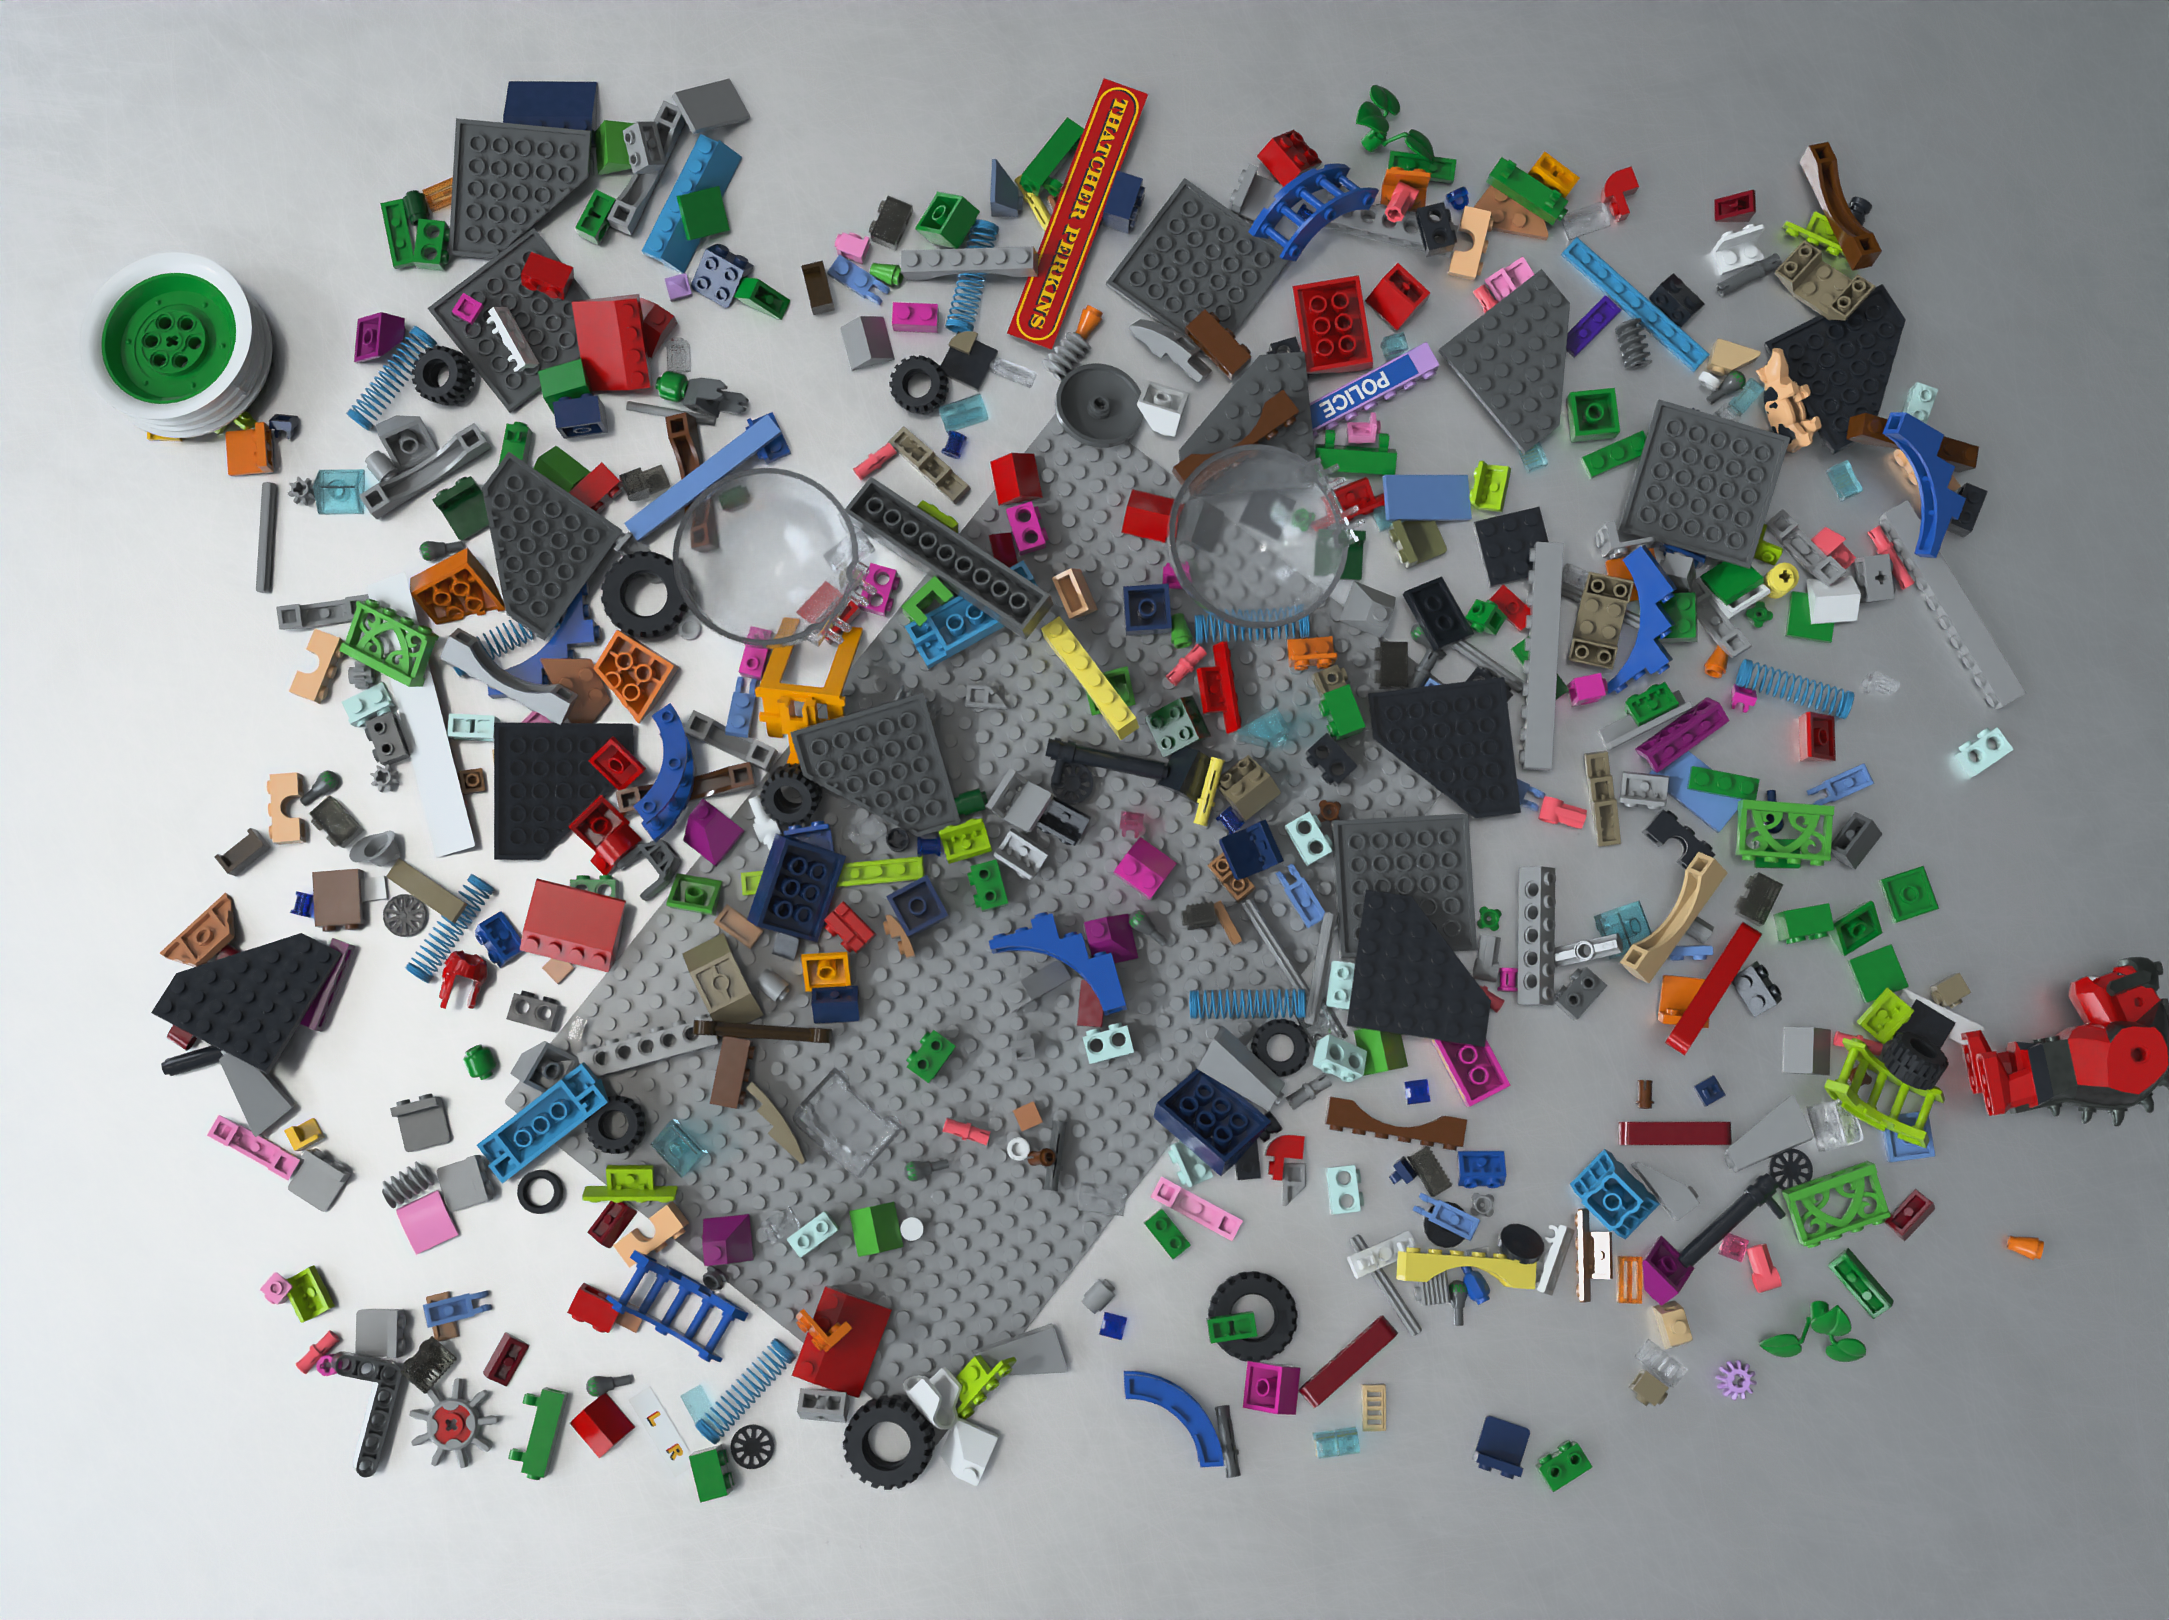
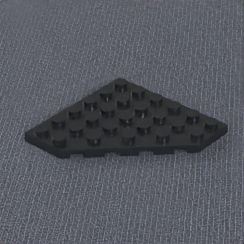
M1883 284L1875 287L1847 320H1828L1824 316L1819 315L1764 344L1770 357L1772 356L1773 348L1782 349L1789 365L1788 375L1793 382L1795 381V383L1797 382L1798 386L1805 384L1809 386L1811 394L1803 399L1802 403L1810 420L1816 416L1820 418L1822 427L1818 430V433L1832 455L1857 443L1846 439L1850 417L1863 413L1878 416L1906 321Z
M1504 677L1368 694L1373 739L1473 818L1521 813Z
M494 722V860H541L571 830L568 826L600 795L605 797L614 786L588 760L612 736L633 755V723H562L559 725L557 723Z
M1366 890L1346 1026L1485 1047L1491 1000L1412 896Z
M299 933L176 973L151 1013L269 1074L342 954L303 933Z

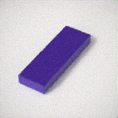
M1605 295L1568 332L1566 351L1575 358L1621 312V309Z

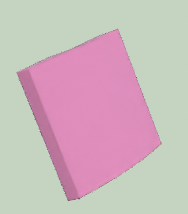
M1521 257L1484 281L1496 300L1500 302L1535 274L1525 258Z
M439 1190L396 1209L401 1225L416 1255L459 1235V1231L447 1210Z

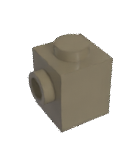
M1960 973L1952 974L1930 987L1933 1001L1942 1007L1949 1006L1953 1008L1963 1002L1961 998L1971 993Z
M1641 1369L1629 1386L1637 1394L1635 1398L1645 1406L1648 1404L1656 1406L1657 1403L1659 1405L1662 1404L1668 1395L1666 1391L1669 1389V1387L1644 1369Z

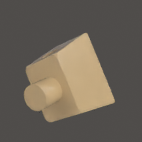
M1674 1300L1662 1306H1653L1665 1350L1688 1344L1693 1340L1685 1311L1680 1304Z

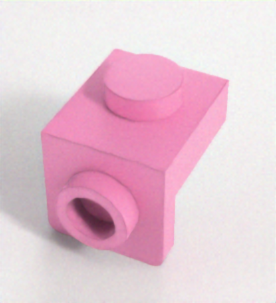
M1375 412L1370 414V423L1347 422L1348 443H1375L1376 434H1379L1381 429V423L1377 421Z
M275 1272L260 1290L265 1294L264 1297L269 1302L278 1305L285 1303L289 1299L287 1294L293 1288V1285L278 1272Z

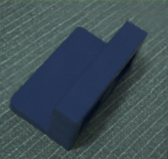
M858 985L812 988L811 1005L814 1023L859 1021Z

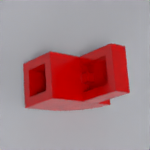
M1632 166L1614 172L1607 179L1601 191V204L1610 202V212L1613 217L1616 216L1617 222L1626 220L1630 214L1625 197L1635 194L1639 188Z
M625 824L609 835L596 848V853L590 862L603 875H609L617 866L616 864L635 849L642 839L628 824Z
M1282 1135L1276 1137L1268 1144L1264 1156H1274L1273 1161H1269L1268 1175H1272L1271 1180L1282 1181L1284 1158L1303 1159L1305 1136Z

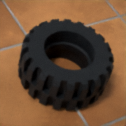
M637 551L633 554L622 556V559L612 564L613 567L605 574L604 577L606 578L601 587V590H603L601 601L605 607L604 611L611 619V622L626 634L641 638L659 637L675 629L674 627L683 620L685 612L687 613L690 600L689 583L682 569L671 559L651 551ZM643 573L659 577L667 590V600L664 607L658 613L651 616H640L634 613L625 601V588L628 582L636 575Z
M1256 1271L1241 1272L1227 1278L1223 1284L1218 1286L1210 1300L1208 1318L1230 1315L1237 1300L1243 1296L1255 1294L1264 1297L1272 1305L1274 1323L1269 1332L1262 1337L1218 1342L1217 1344L1227 1354L1241 1361L1260 1362L1261 1360L1272 1359L1273 1356L1284 1351L1286 1345L1290 1344L1293 1339L1292 1336L1294 1331L1296 1332V1321L1298 1318L1295 1307L1296 1303L1289 1290L1274 1277Z
M882 1395L878 1399L873 1398L857 1410L845 1429L843 1449L846 1450L844 1455L846 1463H851L850 1470L853 1474L859 1473L861 1475L860 1481L863 1483L866 1481L871 1482V1487L878 1489L879 1486H884V1490H892L894 1486H897L898 1489L905 1487L908 1482L912 1483L922 1474L932 1458V1452L935 1449V1442L933 1441L935 1436L934 1428L930 1427V1422L912 1405L913 1402L909 1398L902 1400L899 1395H893L892 1398H888V1395ZM880 1422H891L899 1425L907 1433L910 1440L908 1455L898 1462H888L877 1457L871 1450L868 1441V1435L873 1426Z

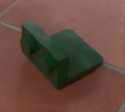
M471 476L460 478L456 481L455 486L439 491L436 497L432 499L436 507L443 513L457 538L461 541L468 539L489 526L483 492Z

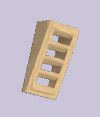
M1361 1384L1362 1431H1386V1385ZM1367 1392H1380V1396L1367 1397ZM1368 1401H1380V1406H1368ZM1380 1410V1415H1368V1411ZM1368 1420H1381V1424L1368 1425Z

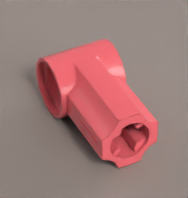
M1399 181L1385 211L1388 220L1394 223L1402 221L1408 209L1412 208L1419 190Z
M1545 796L1538 819L1552 824L1560 823L1582 829L1587 816V810L1564 804V801Z
M1764 1243L1747 1248V1255L1753 1270L1752 1280L1757 1292L1762 1293L1781 1287L1780 1275L1776 1267L1773 1266L1767 1244Z

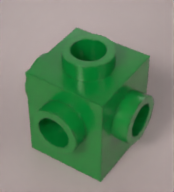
M1476 599L1465 618L1472 624L1470 627L1474 631L1481 634L1484 631L1496 636L1507 616L1494 602L1490 600L1484 602Z

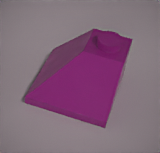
M384 312L359 318L357 321L354 362L360 363L382 357L403 340L406 331L404 326L405 318Z
M702 798L688 816L683 841L717 867L744 833V830Z
M1129 914L1103 917L1084 922L1091 958H1094V954L1104 951L1107 954L1112 953L1114 964L1139 958L1132 927L1129 923Z
M750 1214L703 1219L702 1246L704 1266L754 1260Z
M1662 1235L1658 1237L1642 1262L1644 1289L1661 1306L1681 1291L1694 1270V1267L1690 1266L1685 1268L1678 1261L1679 1252Z

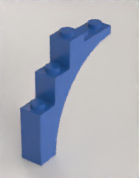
M1890 412L1883 434L1895 442L1905 454L1913 468L1920 492L1921 526L1914 554L1919 557L1936 558L1950 520L1959 519L1966 498L1947 488L1955 466L1937 456L1944 434L1907 412Z
M1646 545L1640 546L1623 559L1638 591L1640 625L1635 646L1627 662L1619 673L1607 683L1608 694L1614 691L1617 694L1628 687L1627 681L1632 678L1636 681L1646 674L1645 668L1651 675L1655 672L1660 675L1670 668L1668 663L1673 660L1657 637L1659 636L1663 639L1672 632L1671 627L1675 623L1659 602L1662 601L1664 604L1675 596L1672 592L1678 588Z
M588 582L585 583L568 607L559 629L551 640L537 654L521 664L505 669L506 672L526 682L550 685V680L547 674H545L544 667L540 661L541 658L575 659V652L571 648L598 645L597 639H601L600 626L596 625L593 619L587 620L590 617V606L586 604L585 596L589 595ZM488 687V696L492 699L508 698L507 695L497 689Z
M1043 912L1035 915L1034 919H1030L1031 929H1028V927L1015 930L1014 934L1006 936V933L993 936V939L989 940L990 949L993 954L1007 951H1031L1062 961L1077 971L1091 986L1100 1001L1105 1016L1127 1010L1112 953L1099 952L1093 955L1094 958L1089 959L1082 933L1070 932L1060 939L1052 913Z

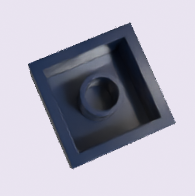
M1117 170L1103 211V226L1127 234L1130 227H1135L1139 209L1137 206H1142L1145 197V187L1142 186L1143 178Z
M588 393L576 399L561 397L558 399L559 401L553 402L556 429L564 439L608 433L605 406L598 395L594 396V394Z
M1169 583L1123 586L1126 636L1171 633Z
M927 875L886 896L909 939L949 918Z

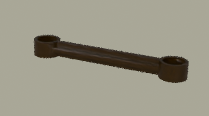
M694 1020L693 1034L813 1043H831L832 1029Z

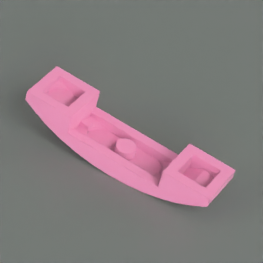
M218 1115L207 1136L227 1147L230 1146L264 1165L268 1170L286 1180L291 1178L301 1161L260 1135L255 1137L251 1130L221 1115Z
M1163 1177L1160 1178L1151 1195V1198L1233 1241L1243 1220Z

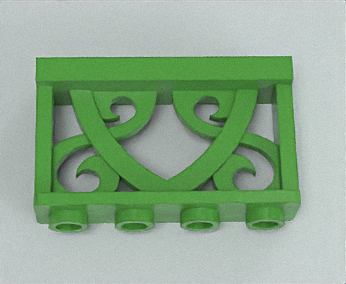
M367 598L366 601H357V608L346 641L341 644L339 651L408 687H423L425 681L423 676L435 641H438L439 636L432 633V629L427 626L414 624L415 620L412 618L401 617L397 615L396 610L379 606L380 602ZM368 613H372L375 616L374 622L368 619V625L372 628L371 630L365 624ZM393 629L399 640L401 650L393 651L385 658L383 644L377 636ZM363 631L365 635L359 641L361 633ZM417 636L421 639L422 643L419 651L412 653L411 648H416L419 645L413 642V638ZM376 644L377 650L373 652L372 646ZM402 655V658H398L399 664L395 663V657ZM413 657L416 658V661H415L414 666H413Z
M1740 800L1738 801L1737 808L1738 826L1735 856H1742V860L1756 861V857L1765 858L1764 862L1778 863L1779 859H1787L1788 864H1801V861H1810L1812 866H1824V862L1831 861L1832 823L1835 806ZM1747 811H1751L1755 827L1746 830ZM1767 814L1773 815L1774 822L1764 825L1763 822H1768L1766 819ZM1783 814H1788L1791 826L1802 833L1792 843L1784 847L1771 836L1768 829L1777 826L1782 820ZM1802 816L1804 818L1802 825H1807L1806 828L1796 823L1797 817ZM1820 816L1824 817L1823 835L1814 831ZM1758 831L1759 836L1754 837L1752 842L1758 841L1760 846L1758 849H1751L1746 844V838L1750 833ZM1811 835L1818 838L1822 844L1821 850L1816 854L1810 853L1807 849L1810 844L1816 847L1815 842L1808 839ZM1769 846L1775 852H1766L1765 850ZM1800 847L1802 854H1793L1791 852Z
M1865 1161L1782 1190L1800 1244L1808 1248L1816 1247L1821 1244L1820 1241L1828 1238L1829 1240L1839 1239L1845 1232H1859L1868 1224H1882L1886 1221V1218L1891 1217L1874 1163ZM1868 1176L1873 1192H1864V1177ZM1846 1183H1850L1851 1187L1849 1190H1854V1193L1844 1192L1843 1186ZM1834 1188L1840 1195L1852 1198L1850 1206L1841 1218L1830 1216L1820 1210L1829 1200V1189ZM1817 1193H1821L1823 1199L1818 1205L1815 1206L1814 1204L1817 1203L1818 1200H1815L1814 1196ZM1863 1197H1872L1876 1201V1209L1873 1212H1864L1865 1206L1871 1205L1866 1201H1862ZM1797 1200H1800L1808 1210L1801 1217L1795 1202ZM1811 1215L1815 1217L1811 1220L1810 1227L1813 1224L1819 1225V1229L1814 1233H1808L1804 1228L1806 1219ZM1826 1223L1831 1224V1225H1834V1226H1831V1227L1826 1228V1226H1827Z

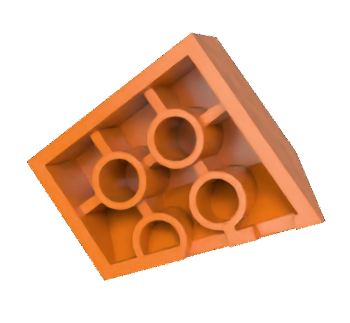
M468 548L410 578L411 596L436 625L461 620L467 615L477 614L480 616L486 614V611L497 609L499 612L505 610L504 602L493 578Z
M616 630L593 667L638 724L655 707L679 668L676 664L620 630Z

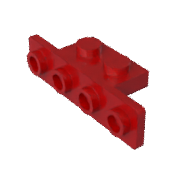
M1367 477L1327 492L1325 496L1331 514L1313 521L1312 526L1317 531H1320L1321 528L1332 529L1333 525L1340 522L1348 523L1357 515L1370 514L1374 511V508L1385 506L1384 493L1374 496Z
M1222 641L1213 645L1215 666L1200 667L1196 671L1203 714L1223 712L1226 733L1232 734L1241 730L1242 720L1237 704L1238 695L1235 692L1234 672L1230 661L1231 652L1228 648V642Z

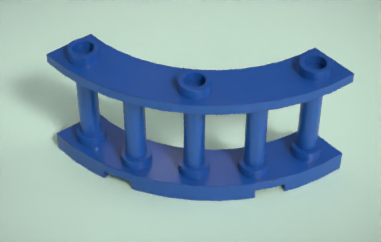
M1326 164L1324 168L1319 170L1313 168L1285 185L1274 196L1276 200L1269 208L1264 207L1248 232L1254 237L1265 239L1271 237L1284 248L1279 257L1296 262L1306 245L1323 227L1348 212L1369 210L1379 190L1370 187L1360 188L1349 180L1346 176L1351 168L1345 164ZM1344 186L1349 191L1344 193L1339 188ZM1325 189L1335 198L1324 204L1312 193ZM1302 199L1317 209L1307 220L1291 209ZM1284 215L1299 226L1290 240L1274 229Z
M671 703L652 715L660 730L659 735L663 741L661 770L652 788L633 806L644 820L641 822L642 826L655 843L673 828L682 811L686 809L695 778L692 749L684 732L682 722Z
M634 1250L630 1258L637 1263V1269L619 1299L610 1295L606 1297L613 1304L612 1309L621 1314H624L626 1311L655 1325V1330L665 1336L668 1333L697 1350L699 1352L698 1356L707 1362H710L712 1359L721 1363L723 1358L713 1351L730 1322L734 1321L735 1318L745 1321L749 1313L731 1301L720 1298L714 1294L713 1290L668 1265L665 1267L657 1263L656 1259ZM649 1270L657 1273V1279L640 1308L628 1304L644 1274L648 1273ZM671 1280L680 1285L678 1287L680 1290L661 1321L647 1312L664 1283H668ZM693 1292L703 1298L701 1300L702 1305L684 1334L670 1326L687 1295ZM716 1306L723 1311V1317L705 1347L694 1340L693 1337L710 1308Z
M1124 1371L1126 1399L1143 1400L1157 1404L1176 1416L1184 1424L1194 1440L1200 1468L1224 1466L1223 1453L1216 1431L1203 1408L1188 1392L1175 1383L1154 1374Z

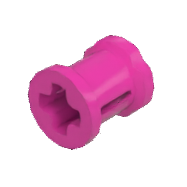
M1499 968L1500 986L1497 987V991L1518 992L1516 987L1518 968Z
M335 1354L322 1356L317 1361L316 1368L322 1376L337 1374L333 1367H326V1363H331ZM342 1359L338 1363L339 1369L343 1367Z

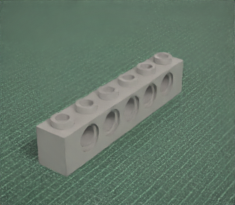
M1328 194L1326 203L1335 197ZM1383 204L1371 205L1369 210L1351 211L1352 215L1350 217L1341 215L1325 226V228L1424 251L1416 216L1407 211L1402 221L1395 222V226L1389 228L1384 224L1388 217L1385 214L1387 206ZM1369 215L1373 218V221L1366 222L1362 217ZM1429 216V219H1430L1432 222H1439V221H1436V220H1432V218ZM1449 222L1451 230H1455V233H1457L1458 226L1453 225V222ZM1414 226L1416 232L1410 233L1405 227ZM1441 236L1434 238L1437 243H1445V239ZM1452 251L1438 255L1449 258Z
M1543 866L1519 868L1518 1005H1554L1555 868Z
M707 1014L694 1017V1020L713 1021L712 1017H708ZM685 1020L672 1023V1028L663 1029V1026L649 1029L650 1034L641 1036V1033L638 1032L627 1035L628 1040L619 1042L618 1038L605 1041V1046L597 1048L596 1044L583 1047V1052L577 1053L579 1063L585 1062L596 1078L717 1046L721 1042L719 1036L699 1035L695 1041H691L688 1038V1032L693 1028L694 1022L686 1023ZM670 1034H674L677 1038L676 1044L672 1047H668L665 1042L666 1037ZM647 1040H651L654 1043V1049L650 1053H646L643 1049V1045ZM625 1046H629L632 1050V1055L628 1059H624L621 1056V1050ZM603 1052L608 1053L610 1058L606 1065H601L599 1062V1056Z

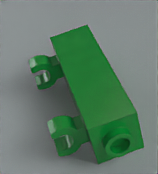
M1068 117L1064 120L1022 173L1019 184L1022 185L1025 191L1033 193L1037 197L1044 188L1054 197L1060 193V188L1063 184L1057 179L1052 178L1072 152L1077 150L1084 128Z
M1501 157L1489 174L1486 182L1552 226L1556 220L1561 222L1568 212L1565 208L1568 200L1562 197V194L1557 190H1551L1516 167L1517 164L1511 160L1507 161Z
M522 422L506 424L499 464L508 452L527 464L533 434L531 429L527 427V424Z
M1326 429L1325 444H1315L1316 468L1322 471L1395 475L1397 451L1396 449H1388L1390 436L1387 433H1379L1378 448L1334 445L1335 430Z
M545 1387L542 1389L540 1396L531 1393L524 1394L522 1403L537 1406V1411L527 1450L510 1449L508 1459L523 1462L521 1473L527 1474L526 1477L529 1479L540 1480L541 1477L544 1478L548 1475L568 1392Z

